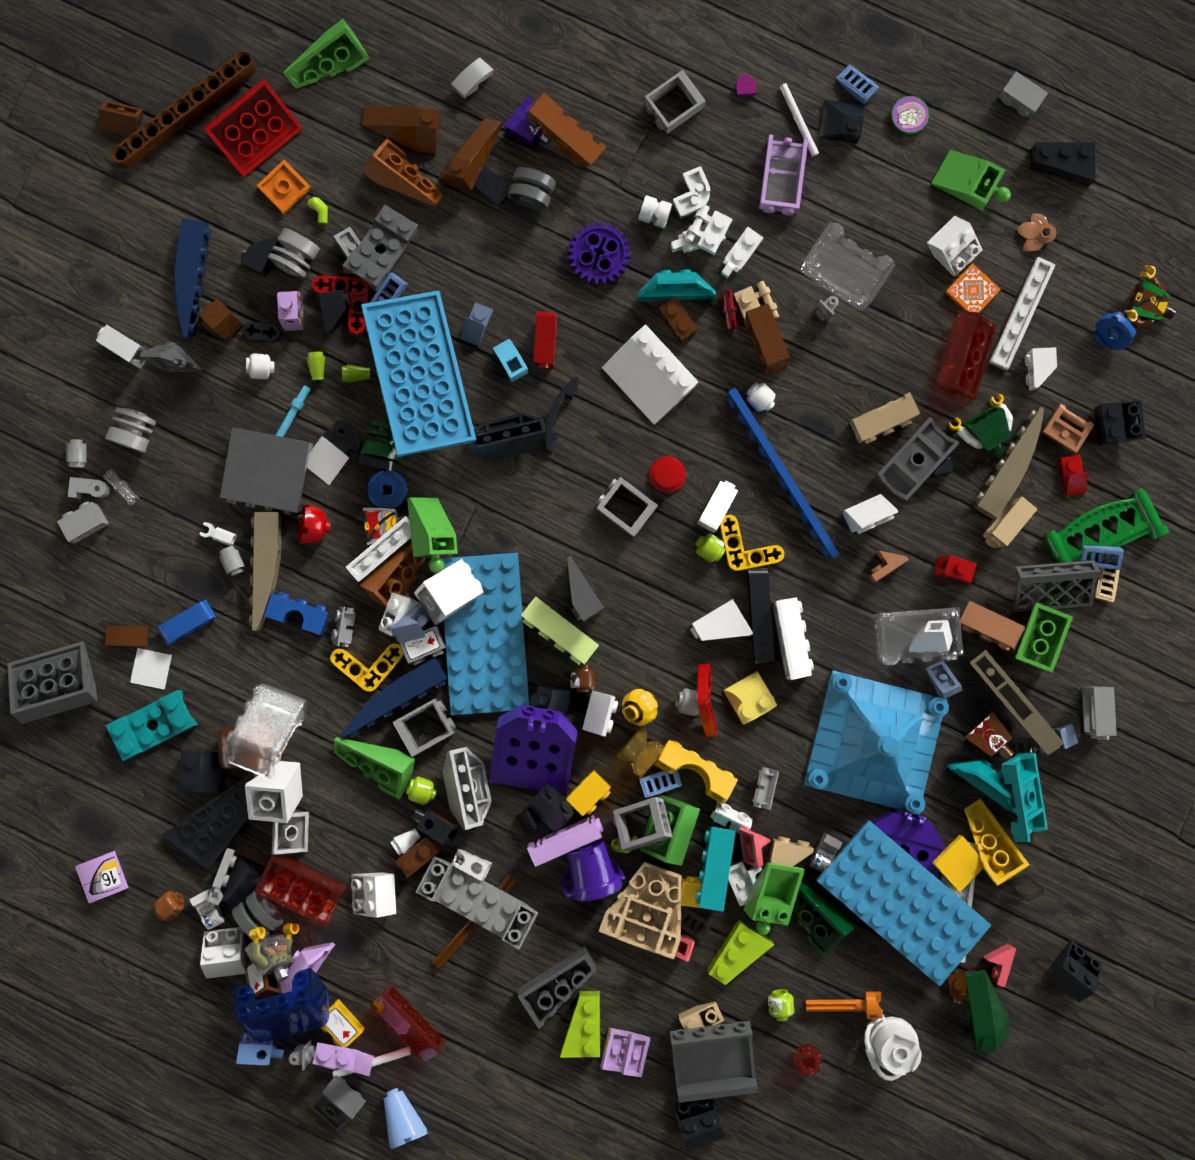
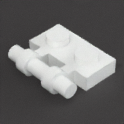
M703 204L695 215L696 219L693 225L689 226L685 239L688 242H693L695 237L700 239L697 247L715 255L732 219L716 210L712 217L707 215L710 207ZM702 222L708 224L704 232L699 230Z

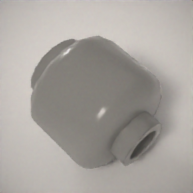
M685 688L677 693L675 707L678 708L680 713L690 716L699 714L696 690Z

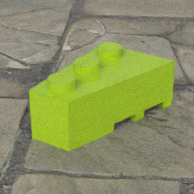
M738 919L707 968L708 974L726 985L774 946V943L771 939L758 934L754 928Z
M600 991L579 992L562 1045L560 1058L600 1057Z

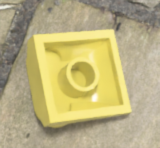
M758 671L723 690L743 725L777 706L774 697L769 692Z

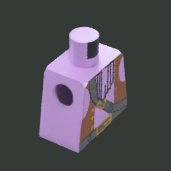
M297 291L278 292V320L284 331L304 330L303 293Z

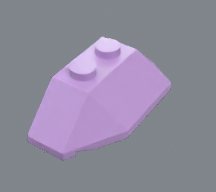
M333 942L305 947L301 952L296 951L292 957L293 964L290 968L285 969L289 977L280 982L282 992L280 998L284 1014L287 1015L325 961L335 946Z

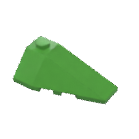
M342 19L328 29L283 73L295 88L317 82L319 79L327 76L333 77L337 73L354 70L368 60L369 56L354 32Z
M338 737L334 740V753L351 767L357 766L364 772L363 776L367 779L371 777L379 783L377 787L398 799L402 797L413 773L415 758L396 749Z

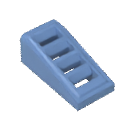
M850 64L836 78L863 105L879 89L872 80ZM850 72L852 76L845 80L844 77ZM856 77L858 80L852 85L850 82ZM860 83H862L863 86L860 89H857L856 87ZM867 88L868 91L864 94L862 91Z
M389 273L369 303L376 302L377 300H386L381 296L382 294L390 299L399 298L408 286V283L396 274ZM394 281L399 287L396 288L391 282ZM388 287L394 291V295L388 292L386 288Z
M1083 546L1080 561H1086L1088 552H1092L1090 561L1094 560L1097 552L1099 556L1095 562L1098 568L1120 570L1124 554L1122 548ZM1103 553H1106L1105 561H1102ZM1111 554H1114L1113 561H1109Z
M664 770L639 778L645 798L682 786L678 770L673 773L674 784L671 783L669 773ZM665 775L668 786L665 787L661 777ZM655 778H658L661 788H656ZM650 780L653 788L652 791H649L646 781Z

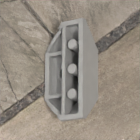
M467 747L447 751L442 773L450 811L463 830L481 826L492 802L484 762Z

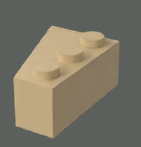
M909 392L904 397L890 401L886 405L869 411L849 423L858 442L862 443L865 441L868 444L877 440L875 436L881 433L883 436L894 432L893 428L899 425L901 428L912 424L911 420L918 416L920 412Z

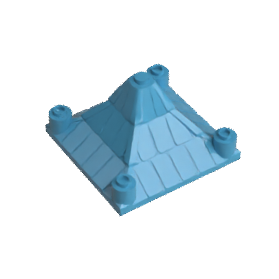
M832 670L803 785L908 811L912 814H920L925 808L923 796L943 716L949 710L947 699Z

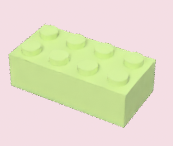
M537 597L532 600L521 615L524 617L522 622L532 629L534 626L540 630L538 634L546 640L550 638L556 642L554 646L564 653L567 650L571 653L570 658L578 665L581 662L585 664L599 646Z

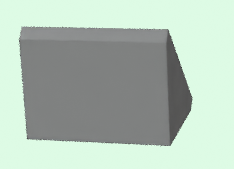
M294 811L288 823L273 822L272 854L308 852L309 812Z

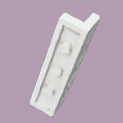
M405 516L346 566L358 582L411 538L409 518Z

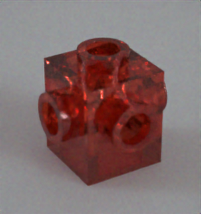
M803 1044L795 1049L796 1055L792 1056L794 1068H798L800 1075L810 1076L820 1072L819 1064H822L821 1053L817 1052L815 1046Z

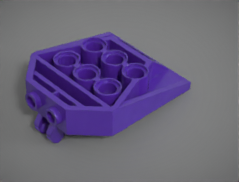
M520 705L500 716L495 732L489 783H499L539 791L548 783L559 794L567 796L577 737L576 728L561 712L552 709Z
M896 809V812L889 811L871 821L899 846L905 845L906 852L938 879L940 871L932 862L946 847L933 824L926 821L927 817L915 814L914 818L912 814ZM924 850L925 857L918 860V852Z

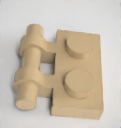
M764 281L757 283L759 291L754 293L752 286L733 294L743 319H745L746 311L760 307L758 299L762 297L765 304H769L774 319L779 317L778 307L776 303H773L770 296L771 291L769 287H766Z

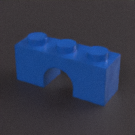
M278 592V595L271 594L264 614L265 617L287 623L289 615L293 611H299L304 618L301 629L324 635L331 615L330 612L326 611L327 607L318 604L312 607L307 605L308 601L297 598L296 601L289 599L290 595Z

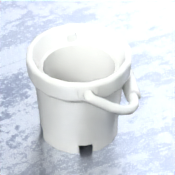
M883 1015V1019H873L867 1025L864 1036L865 1052L872 1068L875 1069L881 1078L893 1081L902 1075H906L905 1073L916 1070L920 1064L922 1054L919 1048L917 1033L911 1024L902 1018L892 1016L885 1018ZM881 1066L884 1069H887L894 1075H885L879 1067Z

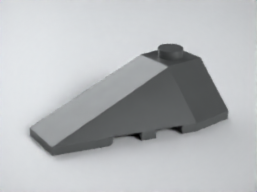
M165 342V345H156L140 353L142 359L163 372H202V368L175 342Z

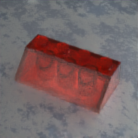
M957 312L952 332L948 339L946 352L942 358V365L937 375L936 386L955 395L972 400L976 399L997 329L995 324L978 312Z
M273 854L254 892L326 927L348 886L287 855Z
M391 984L370 1004L372 1011L378 1017L382 1016L387 1027L392 1031L395 1030L405 1045L409 1044L414 1049L413 1053L418 1059H423L427 1062L442 1050L445 1039Z

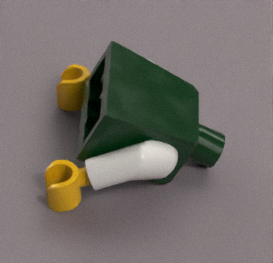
M1001 394L997 395L999 402H996L991 397L989 402L992 407L963 423L965 427L961 426L959 418L954 419L958 423L957 427H954L949 422V428L952 431H958V435L967 444L985 451L992 449L994 456L1005 452L1002 443L1010 439L1013 416L1007 406L1002 404L1004 397Z

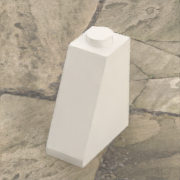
M107 324L100 329L97 334V342L140 369L143 367L146 360L140 357V353L145 351V348Z
M720 481L698 520V525L712 533L718 529L738 490L734 489V484L728 481L724 483Z
M733 599L691 624L693 628L690 629L696 639L700 638L701 641L753 634Z

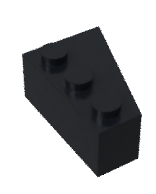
M1036 142L1030 149V169L1050 176L1055 175L1069 182L1074 181L1088 188L1096 181L1095 142Z

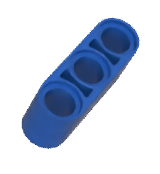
M204 600L157 627V630L165 644L170 645L211 622L216 616L207 600Z

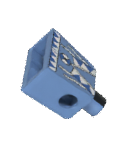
M242 1033L236 1064L269 1065L270 1058H283L284 1047L272 1045V1037Z

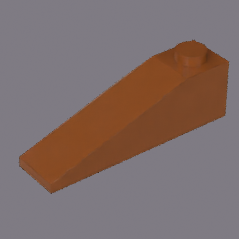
M386 139L371 156L362 172L377 184L435 207L443 194L428 178L420 175L418 172L419 168L416 164H410L406 159V153Z

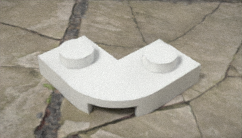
M701 166L683 173V178L689 192L673 199L680 219L697 212L709 200L710 186Z

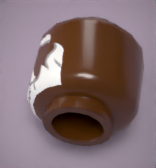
M578 665L576 669L571 670L570 687L575 690V693L589 694L591 690L595 689L596 673L594 670L589 669V665Z

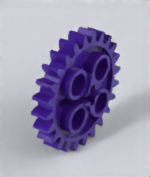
M601 221L600 226L597 227L596 223L593 222L592 228L585 224V231L579 228V236L573 234L575 241L569 242V245L573 248L568 249V253L572 254L568 257V261L573 262L570 265L571 269L577 268L575 275L581 273V281L588 278V284L595 280L596 286L599 281H602L605 286L607 279L613 283L614 276L620 279L619 272L625 273L623 266H629V262L625 259H630L631 254L626 253L630 251V246H625L628 243V239L622 240L623 232L617 234L618 227L611 230V223L604 227ZM591 238H596L599 242L596 245H591L588 241ZM603 238H606L596 269L593 270L592 267L596 261V253L600 250ZM610 244H613L617 247V249L613 252H610L606 249V247ZM584 256H590L592 261L584 263L581 259ZM607 262L610 264V268L603 270L600 268V264Z

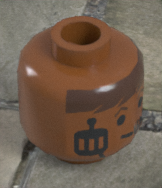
M167 891L155 901L154 914L162 921H172L184 910V898L177 892Z

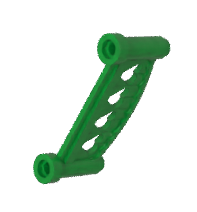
M1142 488L1131 493L1133 496L1131 499L1107 503L1082 514L1059 533L1053 530L1045 534L1044 540L1055 562L1067 563L1080 561L1083 546L1121 547L1148 534L1152 541L1170 531L1166 525L1162 524L1150 498ZM1128 508H1132L1134 510L1133 525L1122 520L1119 516L1120 512H1127ZM1112 516L1117 519L1115 534L1102 526L1103 520H1109ZM1093 525H1097L1099 527L1098 542L1086 536L1084 530L1086 528L1091 529ZM1076 533H1079L1082 536L1081 549L1078 550L1069 545L1067 538L1074 537ZM1088 552L1086 561H1090L1092 552ZM1096 552L1095 558H1098L1099 553Z

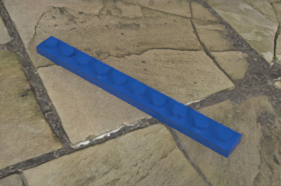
M737 389L730 390L727 394L729 405L731 408L735 407L738 411L737 417L742 425L746 424L749 431L747 433L752 441L756 440L758 443L759 453L763 458L766 457L770 463L768 464L769 469L773 474L778 475L780 479L778 481L783 491H788L791 496L789 501L793 507H798L801 512L799 516L804 524L808 523L811 528L809 532L815 541L818 540L822 546L820 547L822 554L826 558L829 557V559L835 558L839 555V552Z

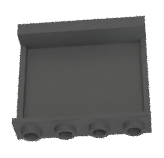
M232 428L220 498H225L227 503L238 504V501L245 502V506L257 508V505L264 506V510L276 512V509L284 510L283 514L295 515V512H301V509H299L309 451H312L313 443L241 428Z
M750 1021L670 1031L679 1103L758 1093L752 1045L753 1034Z

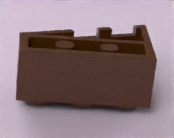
M218 298L199 315L204 320L201 323L219 340L224 338L226 341H229L244 326Z
M769 304L746 311L745 319H743L744 325L750 331V339L757 351L758 360L764 375L766 376L787 368L790 356Z

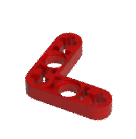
M315 277L312 281V287L316 293L331 292L327 286L320 290L317 284H320L321 281L326 285H331L332 291H337L336 284L338 282L346 283L345 291L350 296L348 328L354 335L364 334L366 332L364 317H359V323L363 326L359 327L358 331H356L353 325H356L357 318L353 317V315L363 316L362 311L356 312L354 310V304L357 302L369 303L370 289L368 283L361 278ZM349 282H352L351 285L355 287H358L359 283H362L365 289H361V292H358L356 288H351L352 292H349Z
M709 663L699 664L697 704L705 736L716 737L717 725L711 705L712 674Z

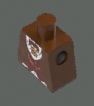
M994 712L990 713L965 736V741L989 759L999 754L1005 761H1008L1015 754L1007 746L1011 742L1012 737Z

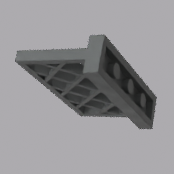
M1094 560L1016 566L1015 575L1017 578L1013 610L1014 612L1032 611L1034 604L1039 603L1038 601L1045 595L1050 599L1046 603H1041V605L1052 609L1093 606L1096 580L1100 578L1101 571ZM1083 579H1090V582L1085 586L1079 583ZM1063 581H1072L1064 588L1060 585ZM1044 582H1052L1045 589L1040 586ZM1022 584H1032L1025 591L1021 588ZM1077 585L1080 590L1072 595L1068 592ZM1055 587H1058L1061 591L1056 595L1052 596L1049 594ZM1036 588L1039 589L1041 593L1033 598L1029 595ZM1083 593L1088 594L1087 600L1077 599ZM1064 594L1070 597L1065 602L1058 601ZM1025 597L1030 600L1026 605H1019L1020 601Z

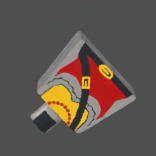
M363 508L367 545L371 546L404 517H398L397 510Z

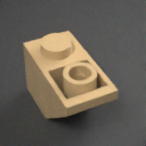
M778 836V840L772 839L768 862L793 867L812 854L814 848L809 846V842L798 840L797 843L789 842V838Z
M716 1002L697 1005L678 1014L684 1030L715 1026L724 1021Z

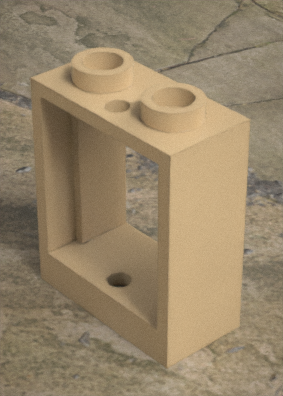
M1024 497L1011 500L1000 516L982 535L986 539V544L992 548L1008 546L1037 511V508Z

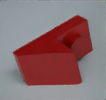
M1074 455L1059 458L1065 497L1085 494L1088 472H1083L1081 456Z

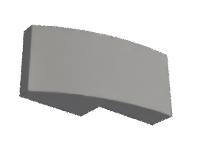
M478 58L451 83V87L463 98H466L478 90L479 83L493 75V69L481 58Z

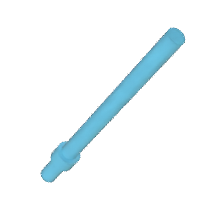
M304 385L297 398L293 399L292 407L276 436L284 437L296 414L303 408L305 404L303 402L311 390Z

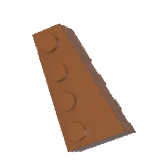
M545 93L539 95L525 112L528 116V121L534 126H539L542 129L541 133L547 139H552L556 143V148L563 154L566 153L570 157L571 163L576 167L580 166L582 168L592 165L606 146L602 143L599 145L595 143L593 135L588 130H580L578 122L573 117L568 115L565 117L563 115L565 111Z

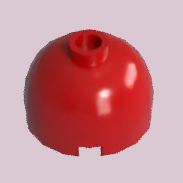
M304 504L300 513L304 516H302L298 523V543L315 544L323 539L325 533H329L330 522L326 520L323 510L316 506Z

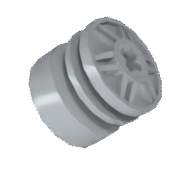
M283 228L277 240L284 247L273 246V251L278 255L270 253L268 259L282 271L304 279L307 274L301 268L310 269V266L304 259L314 261L320 248L302 235Z
M116 407L115 413L123 417L122 419L112 417V420L120 425L119 428L109 427L105 439L145 453L149 440L142 437V433L152 434L153 430L146 428L145 425L155 426L156 421L139 411Z

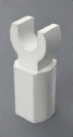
M203 523V525L209 528V532L206 534L200 532L201 536L206 538L212 536V539L228 546L234 545L236 534L219 527L215 529L210 523Z

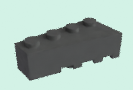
M583 947L518 988V998L538 1029L597 971L595 962L587 949Z

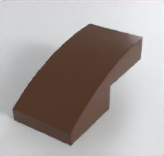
M106 626L105 645L147 646L148 627Z

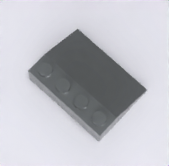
M570 556L567 558L571 599L574 606L571 610L578 621L582 619L585 622L604 610V607Z
M83 641L7 663L10 712L21 724L97 702L96 684Z

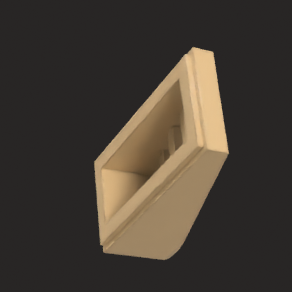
M1099 568L1101 572L1100 578L1096 580L1094 599L1114 603L1120 570H1114L1112 573L1104 571L1105 568ZM1103 574H1104V575H1107V576H1111L1112 579L1109 580V579L1103 578ZM1102 582L1108 583L1110 586H1102ZM1101 590L1108 591V594H1103L1100 592Z

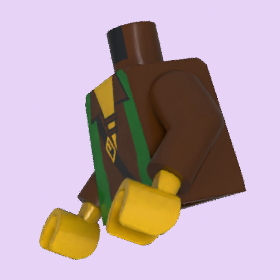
M1144 266L1146 272H1140V276L1145 277V279L1136 284L1127 309L1124 311V317L1136 328L1152 326L1159 322L1162 317L1171 320L1176 313L1175 308L1167 306L1170 295L1166 293V289L1156 277L1154 266Z

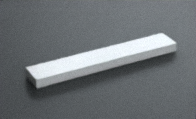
M1039 257L1035 259L989 361L990 364L1005 371L1009 369L1055 264Z

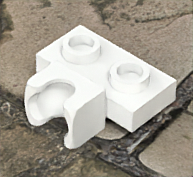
M742 861L730 866L728 878L739 906L746 904L748 893L757 880L755 875L762 870L761 867L758 869L753 866L745 869Z

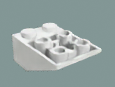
M879 494L842 511V514L851 533L857 531L860 534L894 519L893 514L897 513L898 510Z

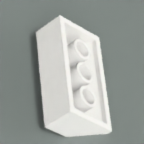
M796 597L772 602L786 679L793 680L811 676L814 666L812 659L808 658L807 652L810 651L809 641L805 640L804 637L806 624L804 620L801 621L800 613L803 612L801 601H798Z

